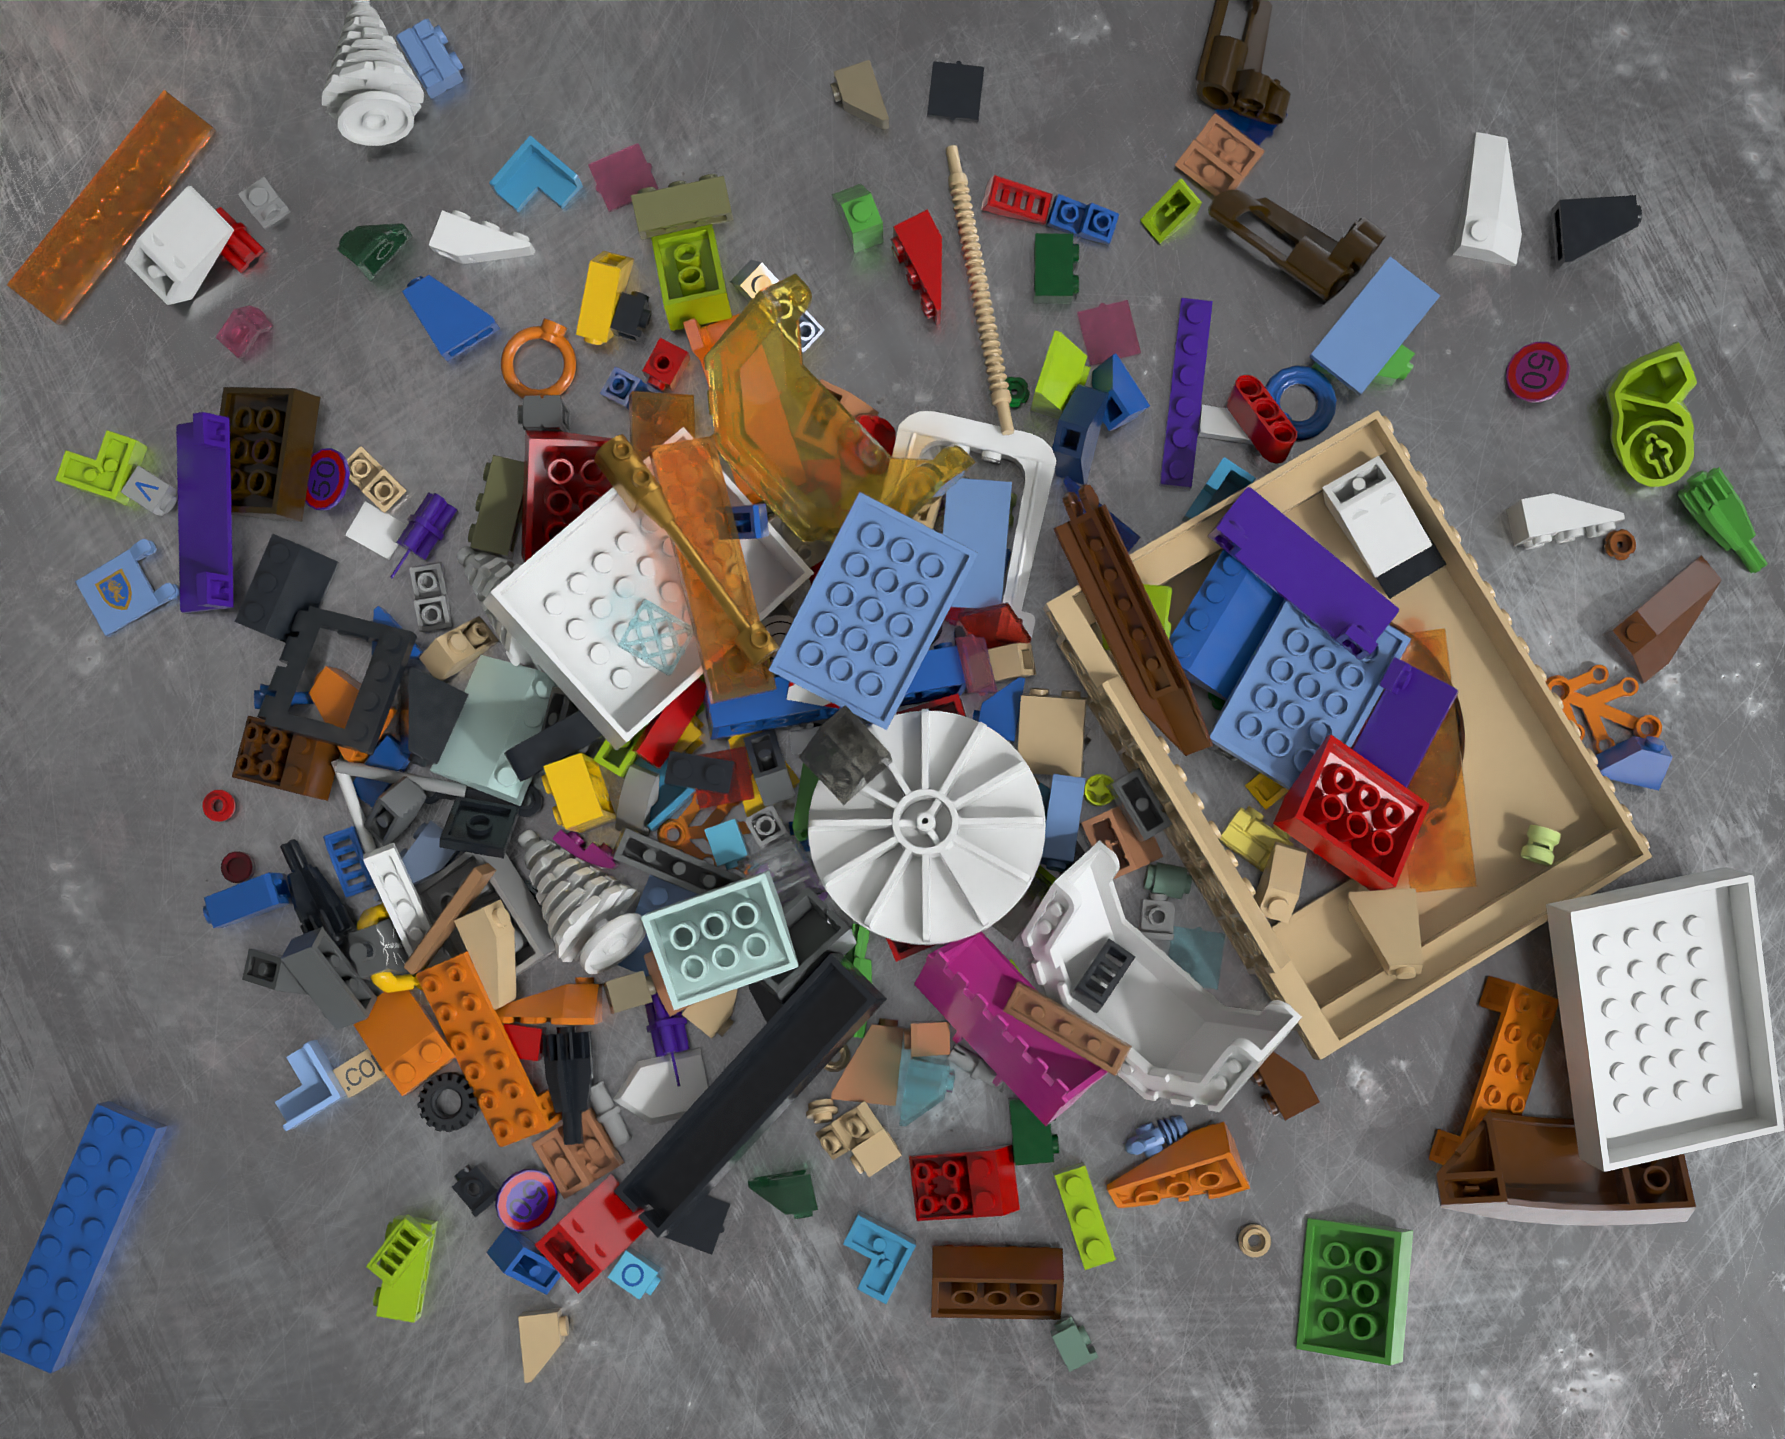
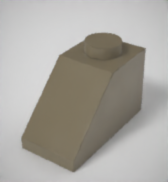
M870 60L833 71L834 83H830L835 102L841 101L844 111L882 130L888 129L889 117Z
M644 971L602 983L611 1014L653 1002L651 995L656 994L651 975L645 977Z

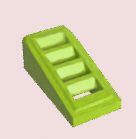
M408 1214L393 1230L366 1267L392 1287L434 1234ZM404 1230H406L414 1238H416L418 1242L416 1243V1245L413 1244L401 1233ZM396 1240L411 1250L408 1255L394 1244ZM389 1249L403 1260L400 1265L386 1254ZM381 1259L396 1270L393 1275L378 1265Z

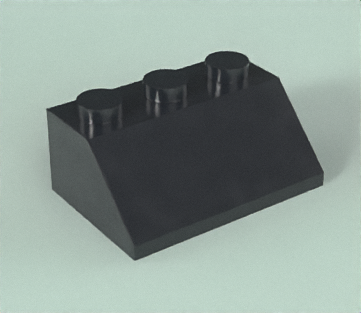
M272 533L234 622L286 643L288 636L298 638L297 634L291 632L298 610L308 612L310 606L321 608L340 562Z

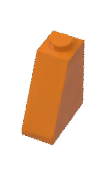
M325 666L316 675L314 685L309 694L324 722L345 729L361 683L342 669ZM392 706L388 713L380 737L382 736V734L384 733L387 726L389 725L392 718L397 712V710ZM338 746L343 758L348 762L364 764L370 755Z

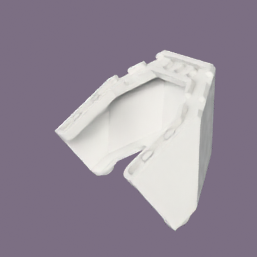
M1099 840L1053 882L1021 934L1024 946L1030 947L1034 957L1031 966L1037 983L1044 986L1048 998L1132 1046L1117 1075L1144 1099L1156 1101L1159 1097L1170 1099L1171 1104L1186 1107L1200 1104L1208 1106L1209 1111L1220 1112L1290 1033L1302 1016L1289 1004L1280 1000L1271 1001L1263 1011L1227 1007L1220 1003L1213 994L1204 989L1189 973L1179 967L1164 951L1155 946L1140 930L1125 919L1113 883V879L1120 869L1117 855ZM1110 938L1136 957L1098 1013H1094L1074 999L1071 993L1106 941ZM1106 953V958L1114 962L1119 967L1122 966L1123 963L1118 961L1110 954ZM1101 964L1098 965L1099 968H1101L1103 971H1105L1112 977L1115 976L1114 973H1112L1110 970H1108ZM1092 975L1090 977L1104 988H1107L1108 985Z

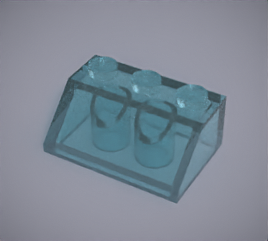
M910 1056L899 1126L906 1127L945 1099L946 1092L952 1093L955 1071L950 1069L949 1061L926 1056Z

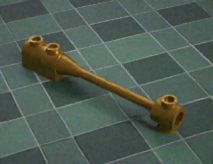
M620 434L606 442L597 451L594 461L630 511L634 513L641 509L661 529L667 532L740 632L733 641L740 649L742 658L749 662L753 668L769 659L780 647L761 621L752 625L748 622L676 524L675 517L662 492V486L626 437Z

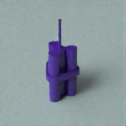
M428 492L415 514H410L407 521L409 523L396 541L399 546L407 549L390 578L393 579L410 552L426 560L437 541H442L445 537L443 532L456 514L457 509L448 504L440 495Z
M656 992V994L651 995L653 1002L645 1004L649 1023L646 1026L647 1033H651L656 1058L671 1054L677 1087L681 1085L674 1053L690 1050L685 1025L688 1024L687 1018L683 1017L682 1011L670 1017Z

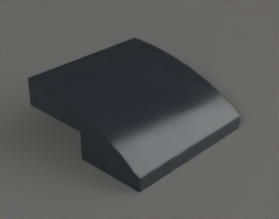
M1421 522L1420 524L1432 546L1376 577L1389 599L1447 565Z

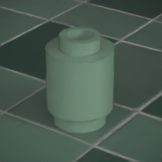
M1156 862V865L1148 864L1143 889L1151 890V894H1165L1171 898L1182 899L1183 894L1190 893L1192 875L1187 874V868L1160 862Z

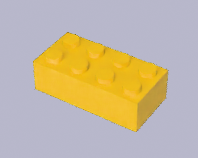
M579 753L543 766L546 774L541 776L547 794H552L557 805L552 807L559 826L562 825L566 830L584 833L616 821V813L599 764L593 758Z

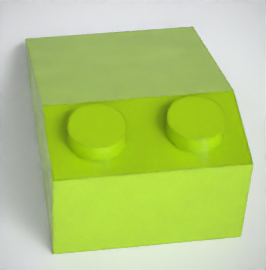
M713 224L651 237L663 305L671 331L684 329L683 322L693 318L700 325L733 318Z
M1054 331L1030 411L1058 420L1077 385H1085L1091 368L1085 366L1087 355L1059 331Z

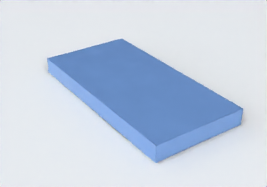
M1390 256L1309 357L1360 396L1440 295Z
M948 477L943 535L978 552L951 607L1001 611L1012 482Z

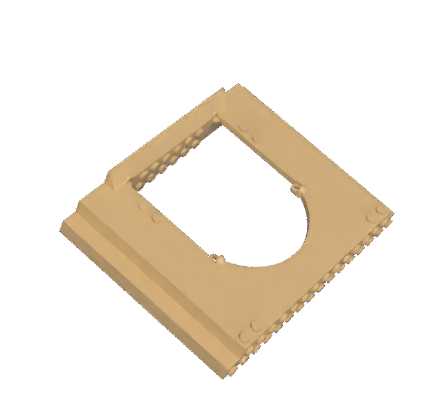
M1378 410L1247 487L1255 490L1397 606L1399 612L1390 625L1398 628L1416 641L1435 661L1448 684L1459 691L1455 702L1460 718L1462 740L1459 769L1454 786L1444 806L1436 808L1425 815L1423 824L1428 833L1415 839L1396 887L1386 889H1416L1423 956L1422 973L1416 974V977L1398 979L1396 975L1388 976L1348 910L1349 892L1369 891L1352 878L1294 912L1289 923L1280 921L1270 926L1253 898L1256 892L1252 884L1246 877L1242 879L1235 868L1239 864L1230 849L1224 850L1218 840L1221 838L1219 829L1212 820L1208 822L1203 815L1204 805L1195 792L1190 793L1184 783L1187 781L1184 771L1178 764L1173 765L1167 755L1170 753L1169 746L1162 736L1157 737L1132 697L1111 651L1104 650L1102 631L1080 585L1056 597L1043 607L1044 612L1059 635L1056 640L1058 646L1088 694L1087 705L1128 773L1137 768H1140L1163 807L1162 813L1166 812L1172 822L1171 826L1163 830L1183 865L1187 868L1189 875H1192V880L1249 975L1256 974L1271 1001H1283L1302 1016L1291 1031H1297L1310 1055L1315 1060L1325 1058L1547 922L1546 904L1591 895L1652 857L1648 850L1650 848L1648 840L1641 832H1637L1631 822L1633 818L1630 811L1624 804H1620L1614 795L1615 787L1608 777L1601 774L1597 767V757L1591 749L1586 748L1579 738L1581 732L1578 726L1566 717L1562 710L1564 708L1562 700L1555 692H1551L1545 682L1547 678L1544 671L1539 665L1534 664L1528 655L1529 647L1522 637H1517L1511 627V617L1504 609H1500L1494 599L1495 592L1492 586L1480 577L1477 572L1478 564L1471 554H1466L1460 544L1461 537L1455 527L1449 526L1443 516L1444 509L1441 503L1436 498L1431 497L1426 489L1427 481L1420 471H1415L1409 461L1410 454L1407 448L1402 443H1398L1393 435L1394 429L1391 422L1386 416H1382ZM1377 456H1380L1396 479L1412 510H1414L1447 565L1391 599L1388 598L1377 578H1374L1326 507L1322 487ZM1247 487L1129 555L1143 584L1169 586L1172 588L1168 622L1171 623L1170 637L1223 551V548L1208 537L1209 533ZM1431 819H1434V821L1436 822L1435 825H1432L1430 821ZM1529 825L1542 826L1561 834L1559 844L1554 846L1553 849L1555 857L1552 866L1538 864L1520 857L1522 847L1527 845L1529 839L1527 836Z

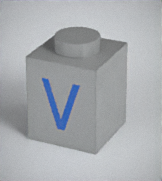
M137 466L121 490V493L152 513L162 517L164 513H168L174 507L177 500L175 496L178 490L144 468Z

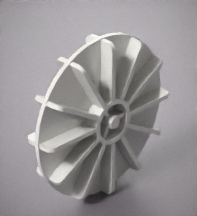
M922 709V711L894 715L887 730L875 724L866 725L865 729L848 740L832 757L829 763L825 765L812 796L808 820L809 846L816 872L824 888L840 909L856 923L879 936L897 942L918 945L944 944L959 941L988 929L1012 910L1023 897L1032 883L1042 858L1046 828L1045 811L1038 784L1029 766L1020 753L1000 734L982 722H977L958 714Z

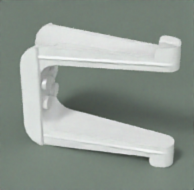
M919 411L909 415L898 427L882 498L883 504L900 513L902 512L919 458L921 459L922 454L931 447L937 445L949 446L951 453L969 457L970 451L982 454L981 460L1000 464L1002 458L1015 463L1021 469L1024 476V487L996 637L1030 644L1035 626V617L1031 613L1023 612L1022 607L1056 465V458L1052 448L1044 439L1023 431L1014 430V433L1011 435H1002L1000 426L935 411Z

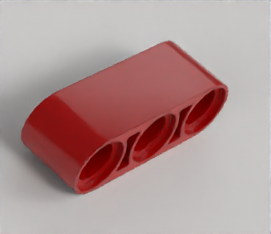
M1252 375L1239 376L1226 402L1228 410L1265 460L1275 464L1283 463L1286 461L1297 439L1295 427L1260 380Z

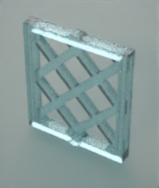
M644 599L633 619L629 621V626L618 646L670 676L681 656L685 654V649L696 629ZM647 609L649 620L639 623L638 617L641 611ZM652 610L664 617L654 619ZM667 621L669 632L659 634L656 623ZM672 622L684 629L674 631ZM651 625L654 636L643 638L640 627ZM631 629H636L638 640L627 642V636ZM687 633V639L683 646H679L676 635ZM671 637L674 648L663 650L660 639ZM655 640L659 652L648 654L645 643ZM640 644L642 653L630 646ZM676 652L677 657L673 664L668 666L665 655ZM660 656L662 665L650 658Z

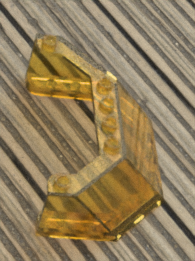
M795 273L759 290L704 357L705 370L709 372L710 389L707 390L709 415H713L714 434L711 435L712 448L801 541L814 542L815 540L831 541L833 544L859 491L916 520L954 486L976 462L963 448L957 445L945 447L933 460L891 457L803 364L800 318L812 303V293L806 283Z

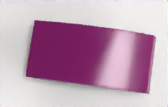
M560 829L552 838L568 852L591 864L610 869H616L620 865L611 857L613 849L605 842L601 846L596 842H592L585 849L582 846L586 842L580 835L574 831L568 833L563 829Z

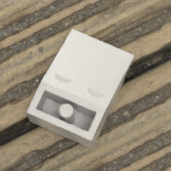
M188 186L137 239L125 262L167 305L191 300L234 229L192 186Z
M1380 456L1373 458L1322 487L1326 507L1374 578L1432 546L1396 479Z
M1554 493L1521 499L1506 509L1514 546L1524 545L1525 550L1542 547L1544 543L1551 542L1552 539H1556V544L1576 540L1575 537L1583 536L1584 533H1587L1588 538L1605 535L1607 531L1616 529L1615 524L1625 519L1622 512Z

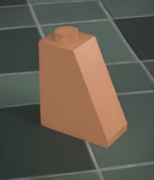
M879 1018V1024H871L835 1085L831 1099L853 1102L865 1101L871 1104L896 1106L904 1026H898V1020Z

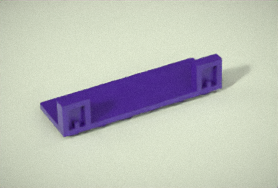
M206 412L193 413V422L176 426L180 611L182 613L234 608L229 418Z
M1247 487L1208 535L1210 539L1359 660L1371 655L1379 645L1376 643V640L1399 612L1397 606L1251 487Z
M1394 657L1379 685L1385 691L1353 750L1407 788L1459 691L1453 686Z

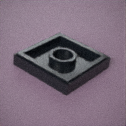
M456 796L442 831L439 847L504 859L519 817V807Z

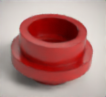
M214 790L208 793L202 805L206 817L216 822L228 820L233 815L236 807L233 796L224 790ZM216 800H221L223 808L217 812L214 810L213 804Z

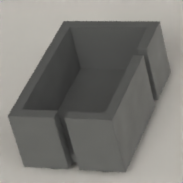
M809 887L783 908L799 967L758 981L782 1006L831 953H842L845 955L857 944L851 928L832 909L829 911L828 906Z

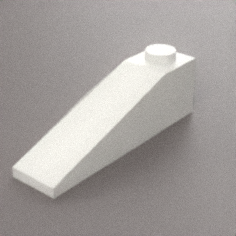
M1476 132L1453 255L1516 266L1522 233L1508 140L1506 137Z

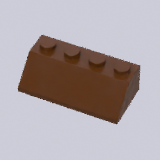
M982 1245L932 1246L931 1318L1061 1320L1064 1287L1063 1248L986 1247Z

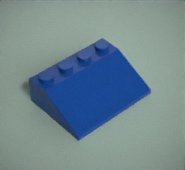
M1224 549L1169 638V641L1187 679L1220 699L1227 701L1284 598Z

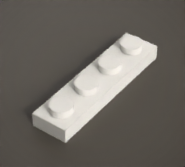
M391 843L363 854V860L408 957H410L432 924L395 843ZM442 947L435 955L433 960L444 956V950Z

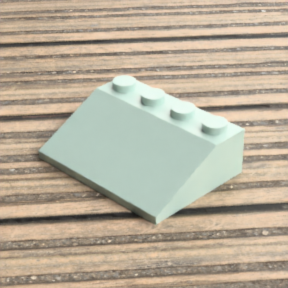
M480 655L464 691L469 694L438 764H433L430 771L521 806L532 777L520 782L504 753L541 732L552 687H558L557 684L540 670L522 665L516 667L510 662Z
M769 870L653 910L641 916L674 1010L799 967L780 899Z

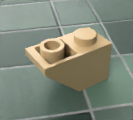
M478 616L435 638L419 659L434 678L443 681L460 672L499 640L482 618Z

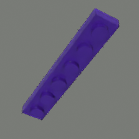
M1181 298L1159 486L1189 490L1192 488L1213 301Z

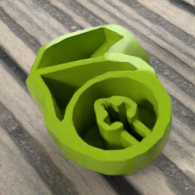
M1678 341L1638 357L1618 369L1605 390L1612 418L1610 439L1614 454L1624 470L1636 482L1649 487L1666 486L1679 480L1688 471L1694 458L1693 418L1683 401L1688 393L1697 385V381L1686 353Z

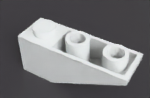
M442 210L429 243V247L434 254L462 264L530 256L535 253V249L527 236L513 231L511 235L500 232V227L487 221H482L481 224L470 221L471 217L457 210H453L452 214Z

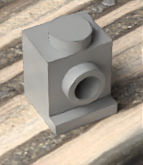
M262 177L238 194L251 214L260 222L265 230L291 212L265 177Z
M1149 893V900L1141 899L1139 930L1147 939L1174 941L1175 902L1168 901V896L1165 894ZM1157 910L1164 914V919L1160 923L1154 922L1152 918L1153 913Z

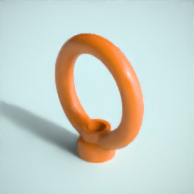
M544 318L541 326L525 328L517 332L507 342L501 356V372L505 383L517 396L523 399L525 396L540 395L542 399L545 395L560 396L570 386L576 372V357L571 344L564 337L567 331L566 327ZM532 339H542L556 345L563 357L564 367L560 378L555 384L545 389H532L525 386L519 381L514 372L513 361L517 350L522 344Z

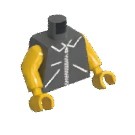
M384 903L364 910L357 922V930L348 935L351 946L349 951L350 957L355 961L360 978L371 980L379 989L387 993L412 990L414 986L422 990L417 977L404 968V964L409 957Z

